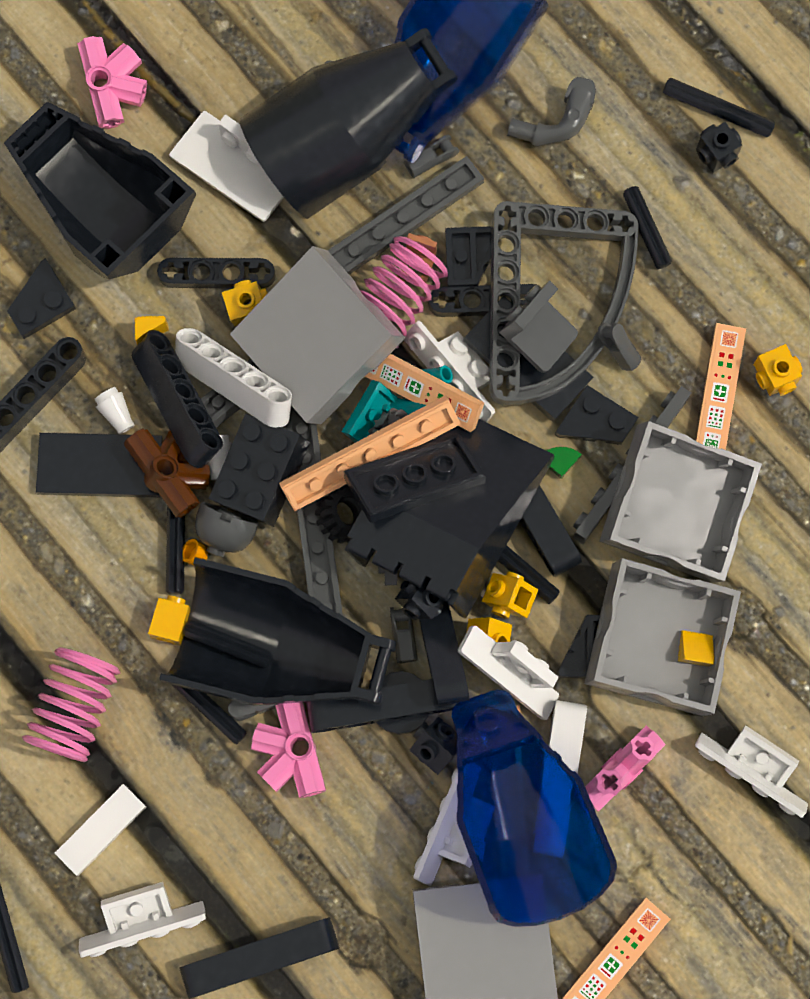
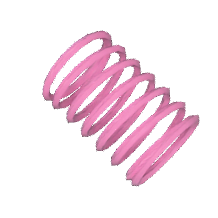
M397 236L393 238L394 243H390L389 246L392 253L401 261L390 255H381V260L395 274L411 284L422 288L427 296H418L401 279L380 266L372 267L374 274L393 290L413 299L418 309L408 307L394 292L374 279H364L365 285L387 303L405 311L410 320L399 318L379 299L368 292L360 291L389 320L395 322L400 327L403 336H407L405 325L415 324L414 314L423 312L422 302L431 300L430 290L439 289V279L448 277V272L445 265L425 247L409 238ZM399 242H403L409 246H412L413 248L423 253L430 260H432L441 269L442 272H438L436 270L431 269V267L427 263H425L419 256H417L411 250L401 245ZM404 263H406L413 269L430 276L433 279L435 285L426 284L412 269H410Z
M59 647L54 651L56 656L82 665L106 678L84 674L55 664L49 665L50 670L86 684L101 693L74 687L48 678L44 679L43 681L46 685L79 698L95 707L40 693L38 694L39 699L74 713L88 721L36 707L32 709L34 714L81 735L29 722L27 723L29 729L74 749L30 735H24L22 739L44 750L73 760L86 762L88 761L87 756L90 755L88 749L72 740L87 743L95 741L94 735L80 726L88 728L101 726L97 718L86 712L97 714L106 712L104 705L93 698L108 699L112 697L110 691L100 684L112 685L117 683L114 675L120 674V671L114 665L95 657Z

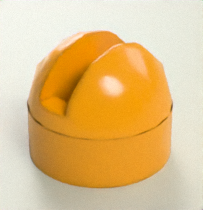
M195 539L188 540L183 546V561L194 566L195 557L207 560V547Z

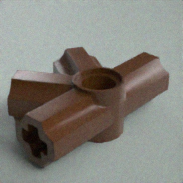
M144 428L136 431L125 440L124 446L145 474V485L150 490L160 494L176 518L189 514L199 505L200 502L191 489L206 490L209 485L210 467L206 465L204 468H196L184 460L185 458L170 430L161 446L158 445L147 429L144 430Z

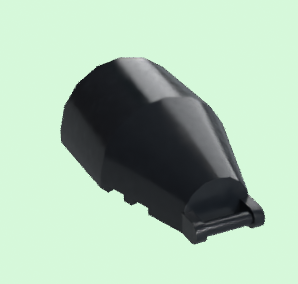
M427 28L419 30L405 41L315 66L240 118V126L244 137L265 173L289 204L306 219H309L379 171L387 162L386 159L390 153L403 142L405 134L414 123L417 124L440 93L458 81V76L454 70L448 68L431 40L432 35ZM421 47L439 75L433 81L415 53Z
M197 557L194 558L195 587L188 620L195 621L268 650L273 654L272 660L267 668H263L183 636L171 669L167 675L160 674L159 680L161 682L253 706L355 699L381 705L383 698L381 689L391 652H395L396 641L372 635L341 614H337L326 607L316 598L304 593L287 580ZM371 648L379 651L367 690L361 688Z

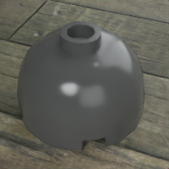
M202 502L196 514L195 530L200 541L208 545L206 551L224 557L225 552L237 553L244 550L252 542L257 531L258 521L240 513L235 514L227 511L228 509L225 507Z

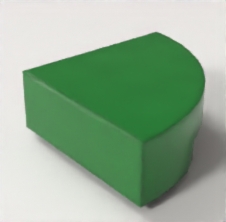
M555 447L547 450L555 456L549 469L561 479L582 456L580 452L568 447Z

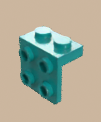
M372 380L341 432L356 443L370 435L368 430L374 427V420H379L382 412L388 413L390 409L395 408L397 410L402 409L409 415L426 405L398 398L382 383Z

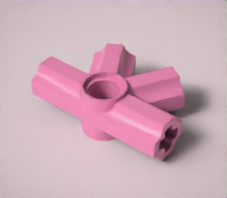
M92 36L84 38L77 45L98 126L106 129L118 127L124 123L119 102L141 107L142 103H144L147 80L129 76L142 64V61L135 51L125 43L107 57L102 37ZM99 79L108 80L102 87L94 86V83Z
M303 702L275 705L281 728L258 723L252 738L251 750L273 755L257 773L276 792L293 776L299 798L311 797L325 792L326 788L316 753V745L312 738ZM302 740L307 741L309 744L307 753L302 756L294 755V744Z
M646 725L623 749L620 748L601 767L602 770L579 794L593 809L599 812L643 771L642 768L666 744Z

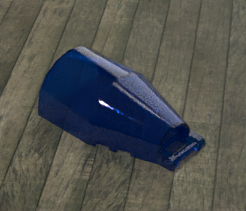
M409 1L399 17L395 43L405 41L419 30L427 28L432 35L431 40L448 68L454 70L458 76V81L440 93L417 124L414 123L407 132L414 136L410 144L403 140L399 146L394 148L403 154L405 160L414 163L432 139L502 82L549 8L547 1ZM422 47L418 49L415 53L433 81L439 75Z

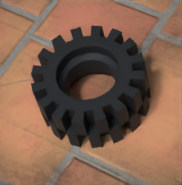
M348 484L318 500L316 506L320 508L315 510V516L321 517L316 521L317 526L323 524L325 527L321 530L323 535L330 533L328 539L334 541L338 538L337 543H348L350 541L347 535L362 510ZM339 503H345L353 513V522L351 524H346L340 519L337 512V505Z

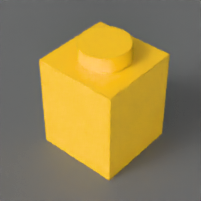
M168 595L167 600L158 598L148 632L151 639L178 646L181 645L184 636L183 629L188 621L191 610L189 605H185L186 600Z

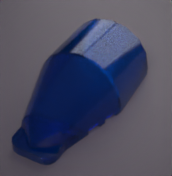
M493 690L472 697L469 701L456 704L452 710V720L457 732V825L490 913L497 922L513 927L538 926L558 921L584 909L601 897L613 883L617 862L581 777L575 771L573 772L562 761V757L543 741V737L517 710L514 700L508 692Z

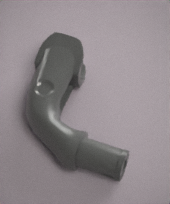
M576 77L570 82L564 98V102L567 103L564 116L558 125H545L542 123L535 125L512 118L507 136L532 142V146H542L571 139L579 133L588 118L590 110L593 108L596 93L594 82L581 77Z

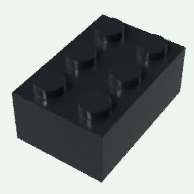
M245 413L209 499L220 506L274 527L287 498L279 483L297 474L310 442L300 434L282 427H270L254 416Z

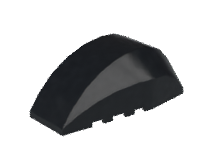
M46 102L4 142L73 254L91 270L106 279L138 272L181 230L196 196L195 190L152 153L144 149L140 150L120 137L119 139L105 133L104 129L96 125L91 126L81 121L80 117L49 102Z

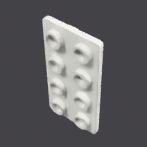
M203 111L169 154L172 160L262 222L268 219L284 198L254 156L244 137L240 124L226 114L220 121L207 111Z

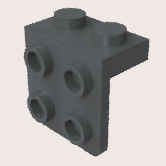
M550 280L542 287L536 284L524 296L526 300L522 307L520 305L516 306L506 317L509 322L499 332L541 373L547 372L578 336L577 329L548 302L558 290Z

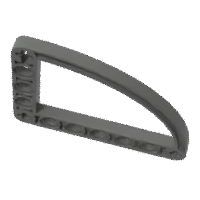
M510 201L497 205L491 218L489 392L494 402L500 405H521L539 401L557 393L579 377L605 346L599 339L597 331L583 353L566 369L538 384L520 387V352L505 338L499 336L497 326L507 324L509 321L506 317L516 306L520 305L521 234L621 242L616 282L608 309L601 324L608 323L612 326L618 323L622 315L634 275L638 247V220L635 215L619 210ZM503 211L508 212L509 217H513L508 223L507 230H503L505 226V219L501 216ZM534 212L540 214L543 218V224L540 226L532 225L528 220V214ZM566 215L570 217L573 223L572 227H561L557 220L558 216ZM591 217L600 220L602 228L598 231L590 229L587 225V219ZM620 221H624L625 226L629 227L626 232L622 231L621 226H617ZM612 225L611 229L607 231L608 226ZM503 238L509 239L513 243L514 249L510 252L502 251L498 246V241ZM500 267H508L513 272V279L508 281L501 279L498 275V269ZM502 295L510 297L513 301V307L511 309L501 308L497 301L498 297ZM500 353L508 354L512 358V366L508 368L500 366L497 362V355ZM509 375L506 379V388L511 391L507 396H503V392L497 390V388L502 385L503 376Z

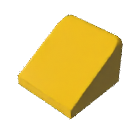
M141 316L135 318V340L137 345L149 330H157L161 333L167 332L169 325L166 317Z
M682 630L678 662L707 667L714 665L713 635Z

